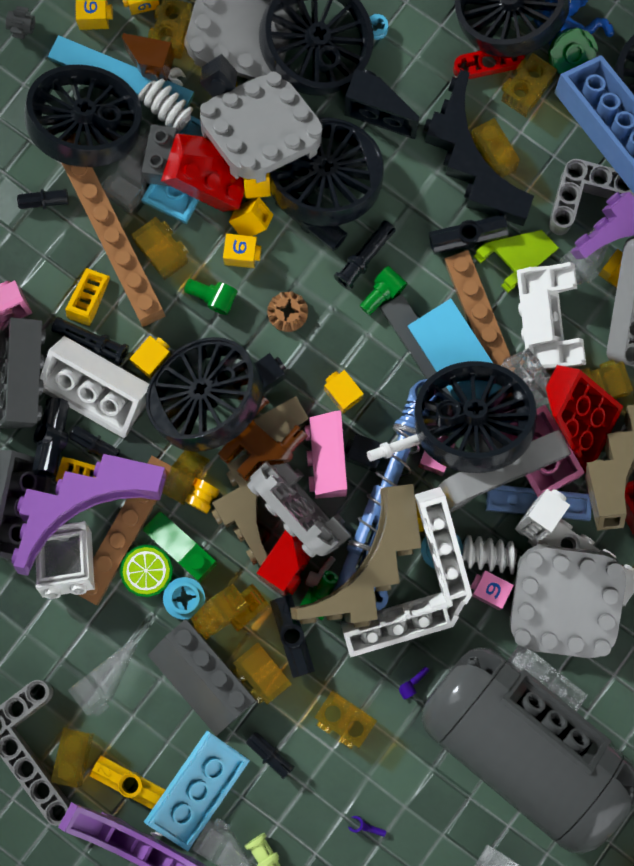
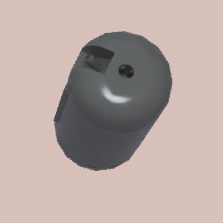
M479 647L468 651L460 658L427 699L422 709V722L425 731L434 741L439 743L441 747L553 841L555 840L560 847L571 853L579 854L596 850L618 829L631 811V806L634 803V764L610 744L611 740L525 669L521 671L512 662L506 660L507 658L492 648Z

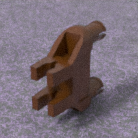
M264 396L257 414L269 404V401ZM253 419L240 435L221 449L218 455L220 459L229 465L242 450L246 452L249 457L237 469V472L247 482L251 475L266 461L270 465L290 462L293 459L292 452L308 435L303 430H300L299 426L295 425L281 442H276Z

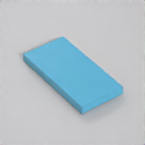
M191 116L190 121L179 134L203 137L200 120ZM149 184L141 199L142 203L185 224L188 223L199 202L198 199L173 187Z
M451 298L407 326L436 372L460 362L482 361L493 363ZM475 380L476 399H481L487 386V381ZM470 381L457 382L468 401L471 400ZM493 384L488 397L504 387ZM446 386L451 396L461 403L452 386Z
M206 731L144 820V823L188 851L250 760L209 731Z

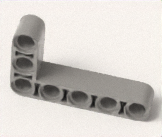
M572 159L566 164L561 175L549 219V228L556 235H564L569 232L577 214L582 192L607 199L617 192L620 194L630 192L633 196L634 194L630 189L623 191L618 187L619 183H626L614 168L581 159ZM575 170L580 174V177L574 178L568 171ZM593 177H601L605 184H597ZM569 193L573 196L574 200L567 201L563 198L562 194ZM556 217H564L568 224H559L556 221Z
M634 237L627 239L624 244L607 345V357L611 362L634 366Z
M557 430L533 440L526 452L518 460L502 469L486 473L459 472L445 479L438 487L445 494L451 513L465 506L473 498L571 455V452L561 431Z
M34 680L0 705V721L2 723L0 730V757L50 824L59 826L62 820L54 817V807L61 805L67 811L71 803L15 728L47 704L53 697V688L49 682ZM38 685H42L46 692L41 700H37L33 694L34 688ZM17 701L21 702L24 706L23 713L18 717L12 712V706ZM11 739L18 745L17 752L13 755L9 754L6 750V744ZM26 761L32 763L34 767L31 776H25L22 772V765ZM41 783H45L49 787L50 792L46 798L38 795L37 788Z

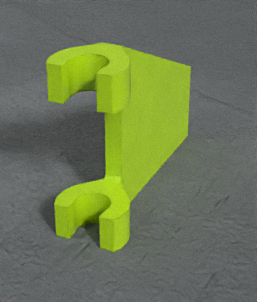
M542 230L487 242L476 251L473 257L481 264L495 252L514 272L501 285L509 293L518 285L517 270L538 267L555 253L559 247Z

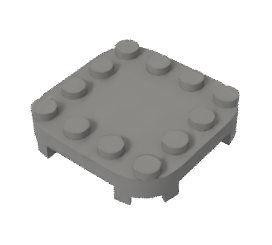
M195 0L184 41V47H186L189 56L195 61L194 64L202 68V66L222 54L238 72L237 76L252 80L270 73L271 71L260 49L259 27L263 13L271 0ZM295 4V5H292L291 7H292V8L294 9V11L296 12V4ZM283 9L274 13L294 23ZM272 21L271 31L292 33L291 30ZM273 39L275 49L288 45L289 40ZM286 52L278 54L283 62Z
M270 72L267 75L256 77L237 86L230 92L213 97L200 106L202 135L204 138H209L230 166V174L236 179L240 176L245 179H256V183L266 181L267 173L304 155H307L309 159L314 157L321 144L322 125L318 117L292 84L282 79L281 75L277 72Z
M266 461L251 475V481L247 486L256 496L260 495L266 501L265 506L272 515L279 516L285 523L283 525L285 530L291 536L298 537L303 543V550L310 557L313 558L316 554L325 556L337 550L351 537L352 533L347 531L342 525L345 523L344 519L339 514L329 519L297 483L305 476L298 468L294 471L287 463L270 465Z
M538 543L537 546L528 549L523 556H520L517 564L518 569L511 616H509L510 628L515 642L523 648L536 652L582 658L607 656L618 636L626 587L625 572L619 561L610 553L602 550L600 552L549 546L547 543Z

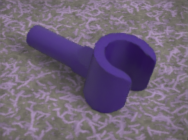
M426 666L414 678L399 687V692L404 700L417 693L413 685L417 684L430 671Z
M360 816L351 817L358 819L361 825L359 829L348 827L350 831L360 832L363 830L385 837L386 830L365 823L364 819Z

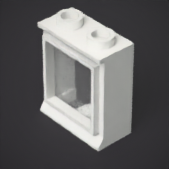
M85 521L62 525L47 540L36 556V589L43 598L55 599L63 594L81 595L88 590H95L92 532Z

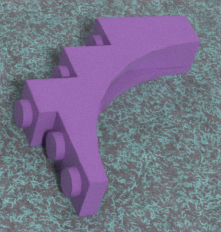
M617 192L606 201L608 205L601 210L606 217L599 220L593 226L595 230L590 235L584 234L575 242L576 247L570 251L576 260L588 257L600 247L617 239L634 236V196L630 192L622 194Z
M103 454L101 462H97L95 465L94 477L65 471L63 479H59L57 482L56 494L58 495L26 489L25 496L20 497L17 511L23 522H27V524L23 523L20 530V539L22 540L19 549L15 548L12 556V564H14L13 566L17 573L28 576L36 556L47 540L64 523L78 513L98 504L117 499L144 498L160 500L167 478L165 467Z
M71 802L58 827L68 834L98 845L139 866H206L194 857L177 852L158 838L138 831L118 817L105 812L99 813Z

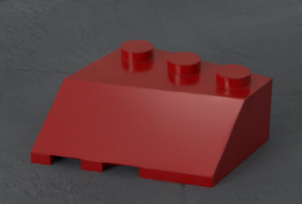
M176 134L161 182L222 212L239 210L245 192L244 179L240 176L236 179L230 174V166L208 137Z
M557 365L546 386L552 415L586 473L587 462H593L598 459L606 443L607 434L611 433L624 406L581 370Z
M285 530L256 573L260 581L283 596H287L288 593L292 595L295 593L301 583V577L299 576L312 558L303 550V543L297 536L293 537Z

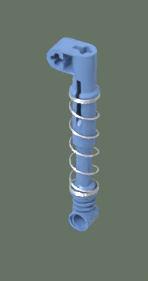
M427 379L418 381L409 391L408 404H405L404 408L406 410L402 412L404 416L396 420L393 430L398 434L397 441L416 434L414 409L418 395L417 392L418 388H421ZM434 395L429 401L434 402L437 396ZM424 410L423 416H429V410ZM416 445V451L410 452V447L392 454L385 472H375L376 475L382 478L380 486L374 485L371 494H367L369 498L363 516L358 517L360 524L354 539L349 540L347 546L348 555L334 590L343 585L354 574L361 552H363L358 568L371 549L380 518V488L397 486L400 476L411 474V469L406 464V460L409 454L420 451L419 445ZM404 465H405V466L408 468V470H409V472H408L407 474H401L402 471H403ZM370 528H371V529H372V532H371L370 538H369V540H368V542H367V541H366V538H367L368 533H369ZM387 591L376 592V597L379 598V601L376 602L377 610H381L386 606L388 602Z

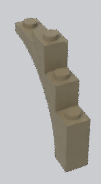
M296 396L254 419L255 423L276 442H281L295 425L301 429L309 423V418ZM246 453L227 465L229 472L226 475L233 487L238 485L239 488L212 502L215 509L211 513L218 525L224 523L225 527L228 528L236 523L237 527L233 528L240 542L244 540L247 542L250 548L246 551L253 565L258 563L261 567L267 558V554L261 542L257 523L258 496L252 493L247 486L251 479L246 482L237 472V469L249 457Z
M628 405L626 408L624 422L627 432L617 431L607 434L605 444L607 460L587 462L585 480L597 531L624 528L627 515L625 487L629 476L634 470V405Z
M413 484L380 488L381 511L378 530L371 549L360 567L343 585L329 595L312 603L290 608L292 619L300 620V624L317 622L316 617L326 616L327 620L342 619V614H344L345 622L354 623V627L370 626V621L378 620L374 587L376 592L392 590L391 585L400 584L396 551L397 556L413 554V549L421 548Z

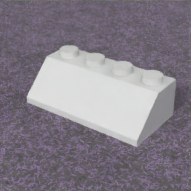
M65 336L49 349L40 375V379L43 380V392L45 394L68 401L71 409L122 438L127 436L146 404L148 383Z

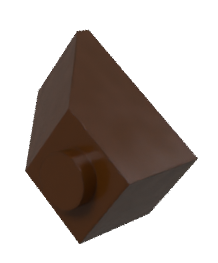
M123 33L122 39L125 49L141 75L151 81L163 78L167 82L175 57L172 43Z

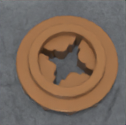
M292 291L280 292L275 297H272L267 310L269 321L280 331H295L301 328L307 320V303L301 295L295 294ZM288 302H290L291 309L297 313H290L287 321H285L284 312L279 309H285Z

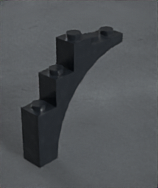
M460 69L458 78H452L448 89L449 92H452L450 100L445 99L441 112H434L432 120L428 118L423 129V133L426 134L425 143L448 150L443 163L444 166H447L445 175L469 183L464 198L468 199L467 208L493 217L503 215L506 221L524 226L534 195L514 187L500 177L486 163L476 148L468 129L465 112V93L470 72Z

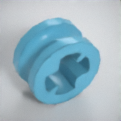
M380 14L370 16L372 28L373 25L381 24V29L373 30L374 40L384 38L388 32L386 17Z

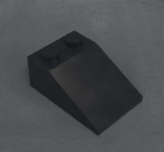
M355 70L345 96V116L415 139L420 117L375 73L369 70Z

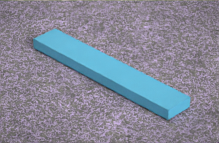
M59 35L48 55L50 61L62 66L89 65L110 71L126 81L137 96L148 83L152 82L143 77L136 67ZM168 80L167 82L165 81L162 88L164 89L170 85L172 90L169 95L171 96L177 92L179 97L176 102L178 103L184 99L186 104L183 109L188 108L195 95L194 91Z

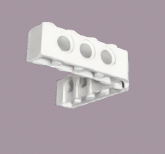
M440 487L415 494V499L441 592L377 611L378 620L370 621V626L354 627V623L340 622L350 658L454 627L459 618L460 611L472 596L470 584L446 496Z
M546 489L531 504L515 528L519 534L529 538L528 542L533 547L537 546L538 543H547L549 546L561 547L562 539H568L572 542L573 549L600 552L598 548L593 546L595 542L584 534L579 536L572 531L573 527L568 522L561 519L570 504L565 502L567 498L555 489L552 491ZM603 549V550H602V551H605V552L610 553L614 558H617L614 554H612V553L609 552L608 550H606V549ZM627 564L622 566L626 576L623 606L627 604L634 593V568Z

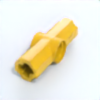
M100 755L90 774V777L120 792L124 797L131 798L150 809L154 808L166 790L142 777L139 773L132 772ZM133 777L137 780L138 789L135 792H129L125 789L124 781L126 778Z

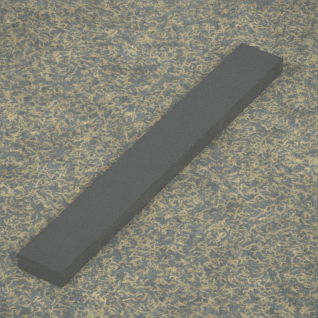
M401 294L381 306L380 310L424 377L428 380L436 371L407 327L416 321L418 317ZM446 387L442 389L443 391H445L447 394H449V395L451 396V394L449 393V391H448V389H447ZM478 432L480 452H489V448ZM472 433L468 443L475 453L474 433ZM490 436L497 449L503 447L500 442Z

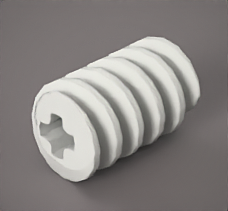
M163 78L157 82L152 81L140 91L138 95L139 100L144 101L146 107H151V112L155 115L158 114V119L162 122L165 121V126L176 128L179 133L190 121L193 107L190 106L184 110L186 100L183 99L177 103L179 94L176 92L170 96L172 87L169 85L163 89L162 87L165 83Z
M467 535L463 543L462 559L463 562L464 560L467 561L469 569L477 562L479 570H482L486 563L490 572L498 565L500 573H503L507 566L509 567L510 574L513 575L516 566L517 548L515 549L513 541H509L506 547H504L503 540L501 539L497 541L495 546L492 538H488L486 543L483 544L481 536H478L473 543L471 535Z

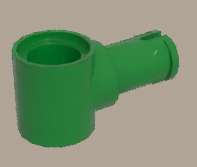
M387 266L374 280V290L359 305L360 308L370 316L385 300L388 301L390 298L392 300L404 290L408 282L390 266Z
M190 278L184 288L185 293L204 300L209 309L222 315L229 314L238 293L235 288L221 282L209 286Z
M325 571L318 585L313 588L310 587L300 606L329 595L338 581V576L332 571ZM325 616L317 618L323 620Z

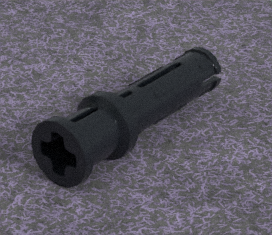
M383 220L378 229L356 255L349 256L347 259L348 263L344 268L334 274L335 280L341 286L351 290L356 279L361 274L366 273L367 265L395 233L396 229L393 228L394 226L391 223Z
M57 317L52 325V332H56L94 350L95 354L115 361V364L118 366L124 362L128 354L129 345H121L110 340L108 335H96L63 320L61 317ZM69 330H72L82 336H85L86 339L70 332Z

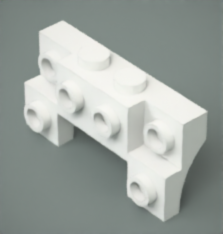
M567 262L517 270L520 296L518 309L523 323L521 336L525 342L528 371L535 373L555 369L557 365L570 368L586 365L583 339L576 338L564 341L559 292L577 289L575 264Z

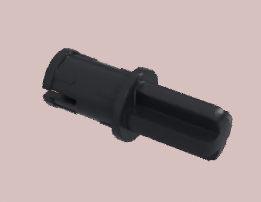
M41 189L40 192L17 195V204L19 209L38 207L46 209L47 206L69 205L67 189L53 191Z
M75 426L69 435L70 440L88 449L89 454L95 453L100 457L103 454L118 457L120 449L101 440L100 435L96 437L79 426Z
M255 732L248 738L246 744L263 759V764L267 763L283 780L295 768L278 752L279 748L272 747L259 733Z

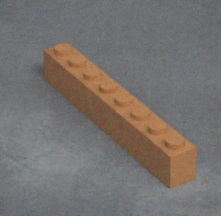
M74 133L66 142L74 144L76 134ZM62 163L142 327L166 317L93 168L77 167Z

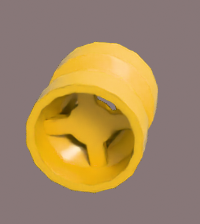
M197 479L194 484L195 491L192 494H188L185 502L195 509L208 514L211 508L210 503L213 499L217 498L220 491L207 482Z

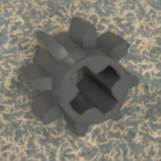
M17 6L16 9L7 13L6 29L10 30L12 37L24 39L25 35L33 33L35 16L31 15L29 8Z

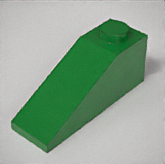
M161 511L143 529L151 539L199 583L218 564Z

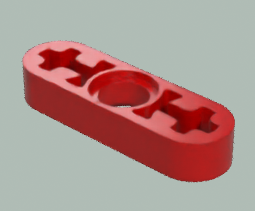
M482 51L467 53L456 58L453 73L458 78L461 63L470 66L468 72H470L469 79L516 70L523 64L525 55L518 56L517 60L513 61L512 58H500ZM492 57L495 59L496 65L491 68L485 67L482 59ZM476 59L478 60L477 67L479 70H476V65H474Z

